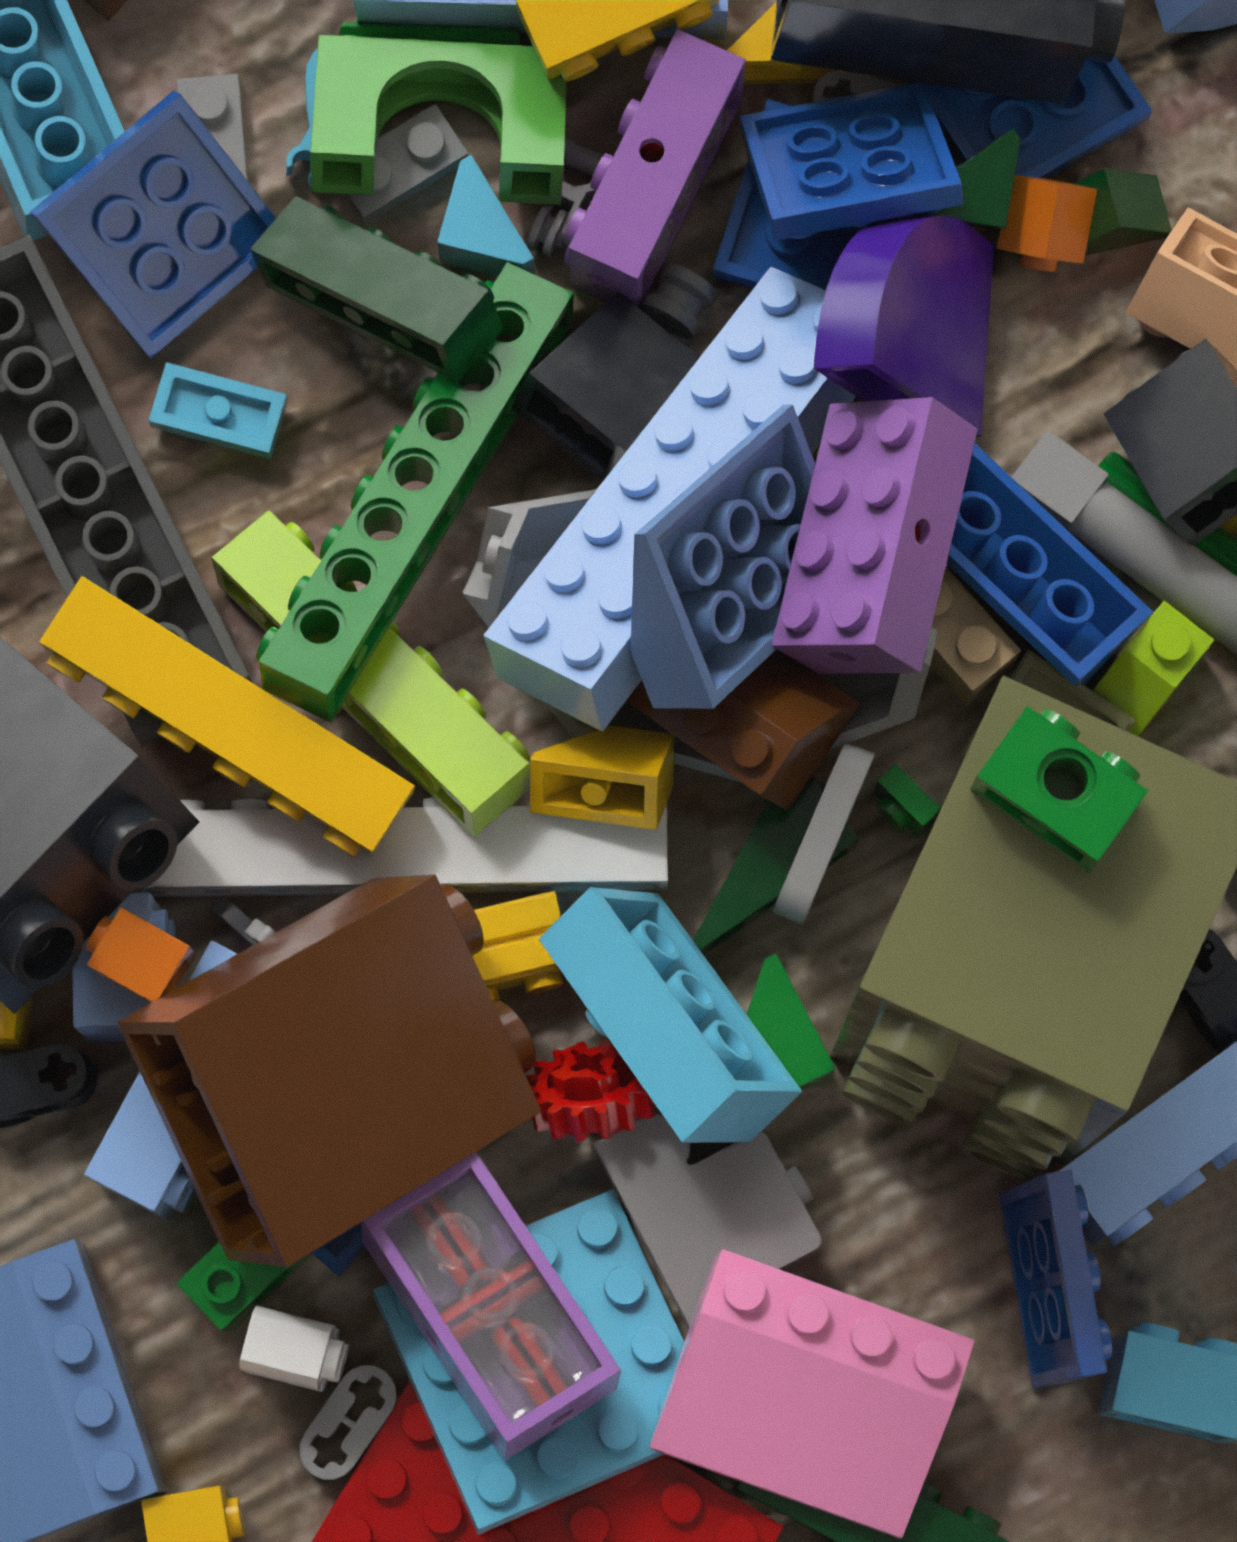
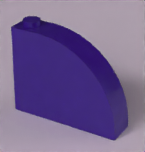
M948 215L885 220L869 224L861 229L849 241L841 253L826 288L817 329L813 369L864 402L933 397L978 429L976 437H981L994 244L973 229L972 225Z

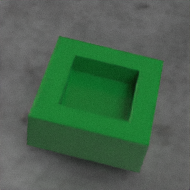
M896 763L877 780L873 793L880 800L875 806L880 814L898 831L902 832L908 827L919 837L937 819L941 808Z

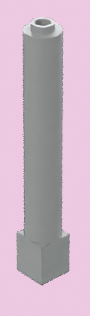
M1047 430L1011 478L1075 538L1162 601L1165 600L1200 629L1237 655V576L1195 545L1189 544L1180 534L1106 482L1109 476L1107 472Z

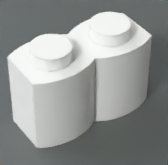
M256 1306L250 1319L239 1368L248 1374L324 1392L328 1381L340 1382L348 1355L349 1344L339 1340L340 1329L335 1328V1325Z

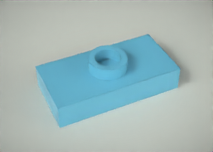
M166 362L148 421L151 428L271 459L289 401L287 394Z

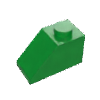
M775 953L765 958L746 1015L800 1089L804 1091L833 1076L836 1068L777 954Z

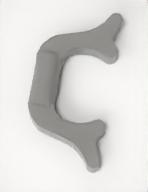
M222 896L210 908L215 915L239 933L252 946L276 933L257 918L252 921L236 905L230 903Z

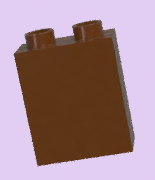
M436 874L372 878L117 1021L227 1260L288 1267L542 1112L525 1075V1072L532 1069L536 1062V1052L532 1038L520 1017L508 1005L500 1001H492L472 957L482 950L484 944L483 931L479 919L468 900L453 886L440 884Z

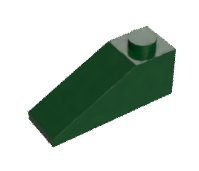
M814 777L809 779L788 811L766 798L763 800L767 809L761 812L693 939V942L703 955L775 906L824 791ZM846 823L828 868L856 848L859 838L848 823Z

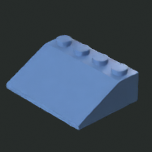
M793 404L782 405L634 534L630 652L653 708L713 709L776 650L771 645L815 468L813 456Z
M73 1239L0 1266V1542H31L134 1505L143 1499L167 1493L85 1244Z

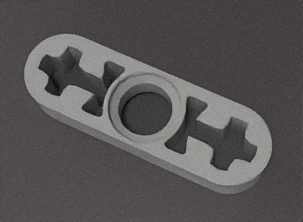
M845 741L773 910L774 914L800 925L804 924L868 774L875 753Z

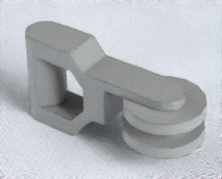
M565 138L564 164L593 177L595 169L604 154ZM591 181L589 184L576 187L563 182L561 205H557L563 209L559 211L555 218L553 217L554 205H543L530 231L527 241L528 249L536 251L540 244L543 243L542 255L551 258L557 248L561 249L563 247L564 234L574 212L578 207L582 209L586 202H591L596 190L590 188Z

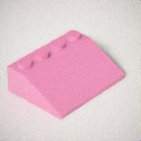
M722 1249L711 1262L648 1449L901 1539L954 1407L975 1340Z

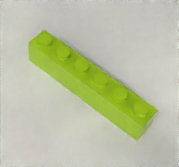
M270 510L265 512L212 556L218 585L265 632L271 627L280 628L290 612L288 610V602L295 585L304 575L311 578L321 562L313 553L315 551L314 545L306 533L294 522L284 525ZM353 581L346 582L339 587L346 592L357 591ZM393 620L341 707L475 838L530 790V755L513 734L505 731L500 735L484 720L487 717L486 712L470 692L463 688L456 692L441 678L443 671L428 651L420 646H417L414 650L410 648L398 636L400 630ZM317 632L309 636L307 640L312 643L323 644L335 638V635L328 632Z

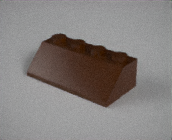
M778 649L713 709L653 708L642 680L626 700V702L753 791L787 811L861 704L810 668Z

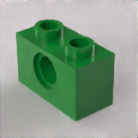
M1026 706L976 775L970 790L1090 874L1149 790L1137 783L1140 774L1127 761L1108 751H1104L1100 757L1077 741L1080 732L1067 719L1049 709H1044L1039 714L1029 706ZM1055 768H1064L1073 772L1080 781L1081 795L1073 800L1055 798L1045 787L1044 774Z
M218 1242L176 1284L220 1331L232 1332L253 1312L256 1306L263 1303L312 1255V1252L288 1267L227 1260L220 1242Z

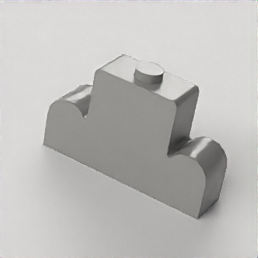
M655 1114L652 1119H639L635 1121V1130L627 1131L623 1129L619 1133L611 1135L609 1139H601L593 1143L594 1151L688 1330L711 1262L722 1249L784 1270L815 1253L821 1244V1236L804 1206L813 1201L805 1180L796 1166L787 1170L784 1169L771 1142L763 1132H760L750 1142H736L694 1165L687 1164L690 1143H682L664 1116L660 1114Z

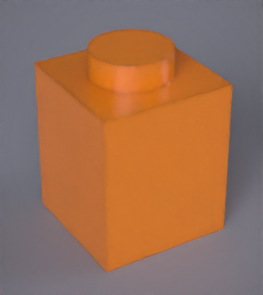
M1014 175L1006 228L1000 229L997 249L1021 254L1019 265L1037 270L1056 272L1058 261L1083 264L1098 189L1051 179Z
M122 907L119 908L114 919L107 916L101 919L86 945V951L92 954L86 964L98 975L148 1003L176 989L196 956L195 951L186 943Z

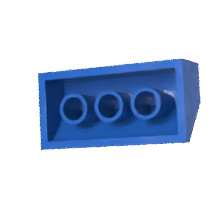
M974 443L946 564L1074 686L1087 684L1126 647L1152 615L1153 611Z

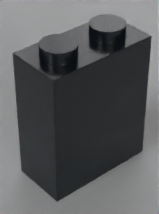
M617 292L529 372L512 410L600 482H603L700 357L694 350L686 347L656 323L647 312L638 308L621 293Z
M1204 339L1192 349L1180 354L1172 364L1142 386L1131 390L1125 395L1123 400L1104 413L1162 518L1192 546L1237 515V371L1207 339Z

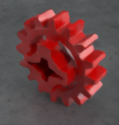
M603 1039L598 1047L588 1048V1045L582 1041L563 1051L556 1049L552 1051L554 1061H536L534 1065L535 1074L526 1075L542 1111L529 1120H533L534 1130L537 1132L550 1128L552 1139L558 1140L566 1134L575 1136L576 1142H583L589 1133H599L600 1137L605 1140L623 1129L627 1131L635 1130V1118L652 1119L655 1116L653 1106H656L609 1039Z

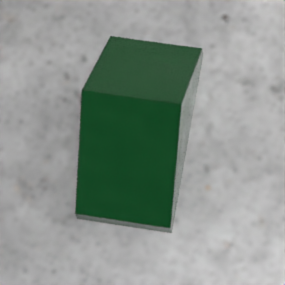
M1011 129L1003 133L956 168L962 183L964 205L943 208L933 214H912L910 216L948 215L958 218L973 227L991 230L1006 228L1020 144V137L1015 130Z
M1103 168L1073 183L1098 189L1085 256L1167 238L1172 231L1157 175Z

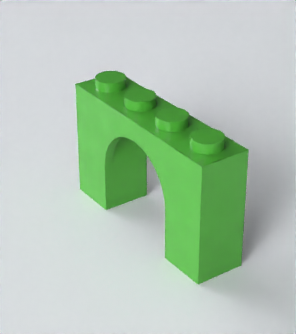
M319 35L310 150L311 192L373 195L377 139L385 123L394 114L408 106L427 101H447L466 106L478 112L492 125L497 133L501 151L500 202L561 205L567 82L564 81L562 75L550 80L547 79L533 45L427 41L415 38H370L354 35Z

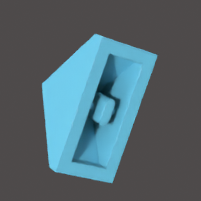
M472 155L462 159L459 163L437 241L440 262L497 277L508 262L535 275L532 254Z

